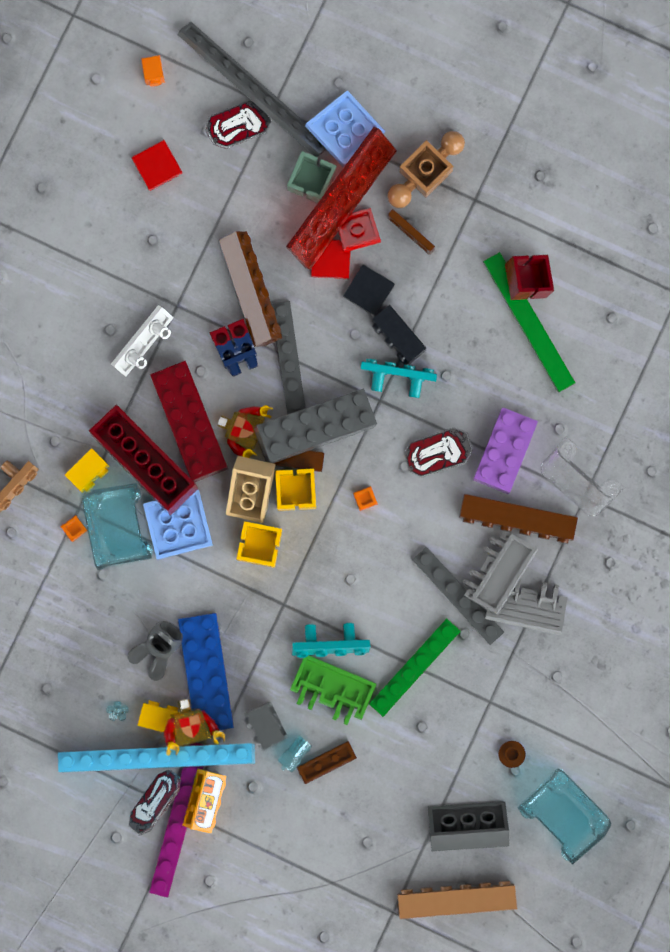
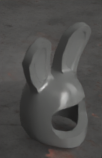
M166 621L158 622L151 629L147 640L129 651L128 660L132 664H138L151 653L156 658L149 669L148 675L151 680H161L165 675L168 658L182 644L183 635L173 624Z

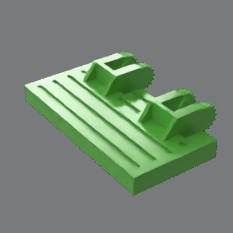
M308 655V657L303 658L290 690L298 693L300 687L303 686L297 701L298 705L303 703L306 691L314 693L308 704V709L312 710L318 694H321L318 702L334 708L336 701H338L339 704L332 718L334 720L338 719L342 705L350 708L343 723L348 725L354 708L357 709L354 717L362 720L376 683Z

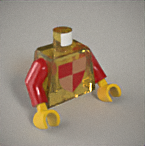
M267 405L262 407L252 406L234 412L232 419L224 416L220 417L217 426L227 430L225 434L227 445L234 454L250 458L251 455L257 456L254 449L258 440L254 429L257 425L265 423V417L269 419L272 417L267 415L268 410H273L272 407Z
M189 699L177 701L180 712L171 714V718L167 721L163 732L166 745L168 746L166 750L168 756L171 753L170 749L175 750L177 755L180 746L212 739V736L215 745H218L216 739L218 737H221L225 742V734L219 730L215 721L205 711L199 708L191 709Z

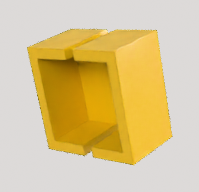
M298 469L295 476H293V470L275 471L278 511L295 510V506H299V510L316 509L314 469Z
M244 521L241 540H244L245 544L239 543L237 561L275 568L278 550L275 547L280 546L283 530Z

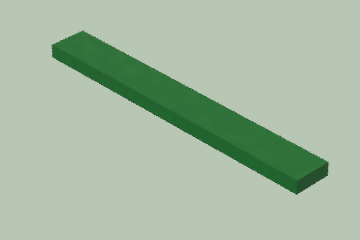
M499 252L484 260L483 263L558 393L574 385L576 382L527 299L511 300L505 268L506 262L501 253Z

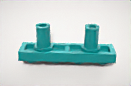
M366 358V362L362 361L361 369L369 370L373 373L371 386L373 391L382 392L385 375L392 374L410 377L409 397L420 398L422 381L436 382L437 374L434 373V369L423 368L422 371L415 370V366L404 365V368L396 367V363L386 361L385 365L377 364L378 360Z
M354 623L343 624V641L320 642L317 641L316 625L308 624L305 625V642L292 643V656L297 655L298 658H305L308 655L325 657L328 654L345 656L347 653L361 656L369 653L371 646L370 640L355 639Z

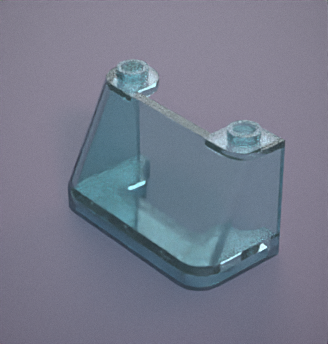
M137 483L96 489L85 494L82 498L94 564L98 570L152 559L151 545L146 541H142L135 504L141 498V492L137 488Z
M556 769L518 807L523 817L527 819H534L536 817L562 844V857L572 865L602 840L611 827V821L608 816L561 769Z

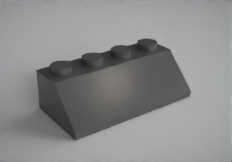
M505 801L428 806L431 852L509 846V825Z

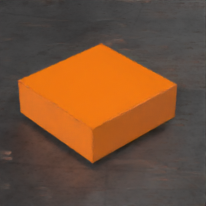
M371 486L353 493L359 511L378 505Z
M76 515L61 526L72 542L88 531Z

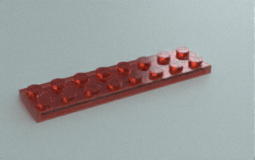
M372 128L287 244L286 248L306 269L311 270L338 233L339 228L343 226L397 152L379 128Z

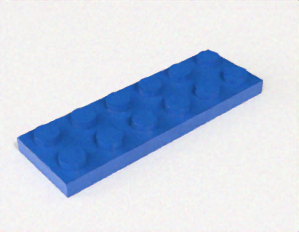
M217 613L178 619L179 629L183 635L182 649L193 716L203 710L215 721L219 730L234 728ZM201 722L197 734L209 732L204 722Z

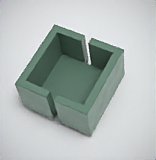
M302 151L287 184V191L301 197L306 194L307 199L322 205L337 172V165L321 159L319 167L317 166V157Z

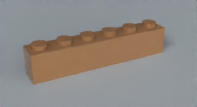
M500 881L499 885L491 886L490 882L479 883V887L463 884L458 889H452V886H441L440 890L434 891L432 887L421 888V892H413V889H403L401 893L397 894L400 919L517 909L515 885L510 884V881Z

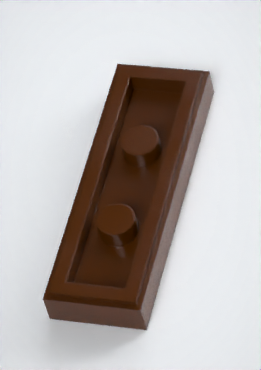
M392 209L388 213V219L428 255H431L435 250V246L395 210Z
M307 451L273 464L279 467L314 469L316 472H322L325 453Z
M349 741L297 766V769L304 784H307L357 759Z

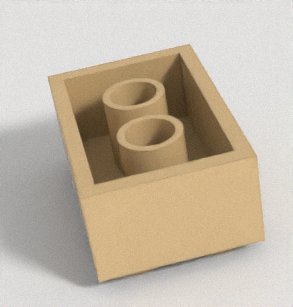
M237 456L232 472L226 515L259 523L264 522L269 504L275 464Z

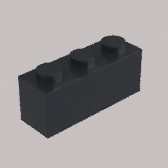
M388 305L372 319V328L378 335L381 333L386 338L384 342L390 349L394 348L398 352L396 356L402 363L406 362L410 365L426 351L425 345L391 305Z

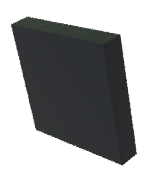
M362 265L344 293L343 298L371 315L376 316L395 283L367 266Z

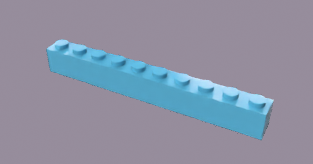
M255 744L179 747L177 755L175 750L170 749V756L166 754L167 747L58 752V772L255 764Z

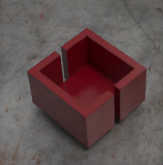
M529 255L512 256L505 263L511 300H522L529 297L530 299L547 298L554 292L548 255H532L530 258Z

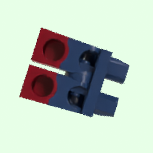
M244 319L228 325L234 344L225 326L209 332L225 369H228L232 377L242 373L238 364L244 361L249 370L258 367L257 353Z

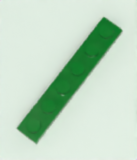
M446 618L369 705L384 717L461 631Z

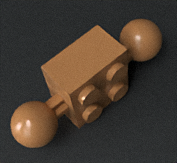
M449 131L443 135L441 147L438 150L426 140L400 166L399 172L407 181L404 184H395L389 189L387 194L389 203L396 208L406 207L411 201V192L415 188L427 198L453 172L454 166L446 157L462 152L465 146L464 137L459 132Z

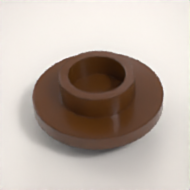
M507 741L501 745L498 756L504 766L516 768L524 762L526 752L519 742Z

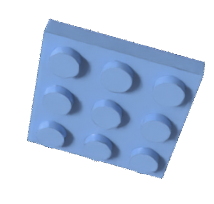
M348 90L305 125L342 167L346 166L385 133L384 129Z
M199 490L192 494L171 516L156 501L143 504L157 560L213 546Z

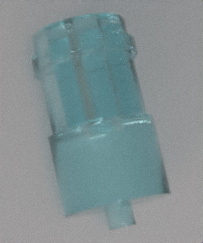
M299 735L288 750L286 749L278 759L282 764L281 769L284 771L287 768L290 772H293L313 746Z

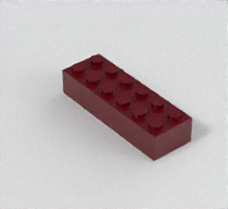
M186 360L150 374L191 480L195 483L228 470Z
M117 404L89 430L91 436L170 516L198 490L197 485Z

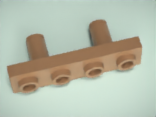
M8 460L2 464L1 469L12 480L0 492V512L6 510L10 506L11 500L22 493L27 482L32 481L36 477L39 469L30 461L21 470Z

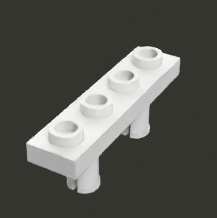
M158 305L111 365L125 377L134 366L143 369L147 364L143 355L159 336L163 339H167L170 336L171 331L167 328V325L173 317Z

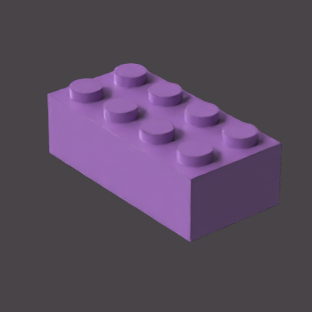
M502 407L473 481L509 494L538 421Z

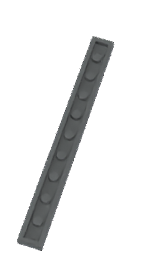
M189 22L179 30L177 35L310 153L318 158L326 151L325 147L305 127L306 122L195 24Z

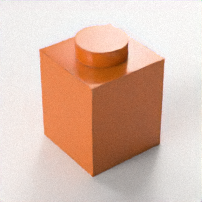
M160 55L141 58L146 85L156 87L164 83L165 79Z

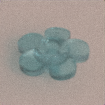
M116 701L113 706L109 705L106 712L109 713L111 721H115L117 717L120 721H124L129 708L126 705L122 706L121 702Z

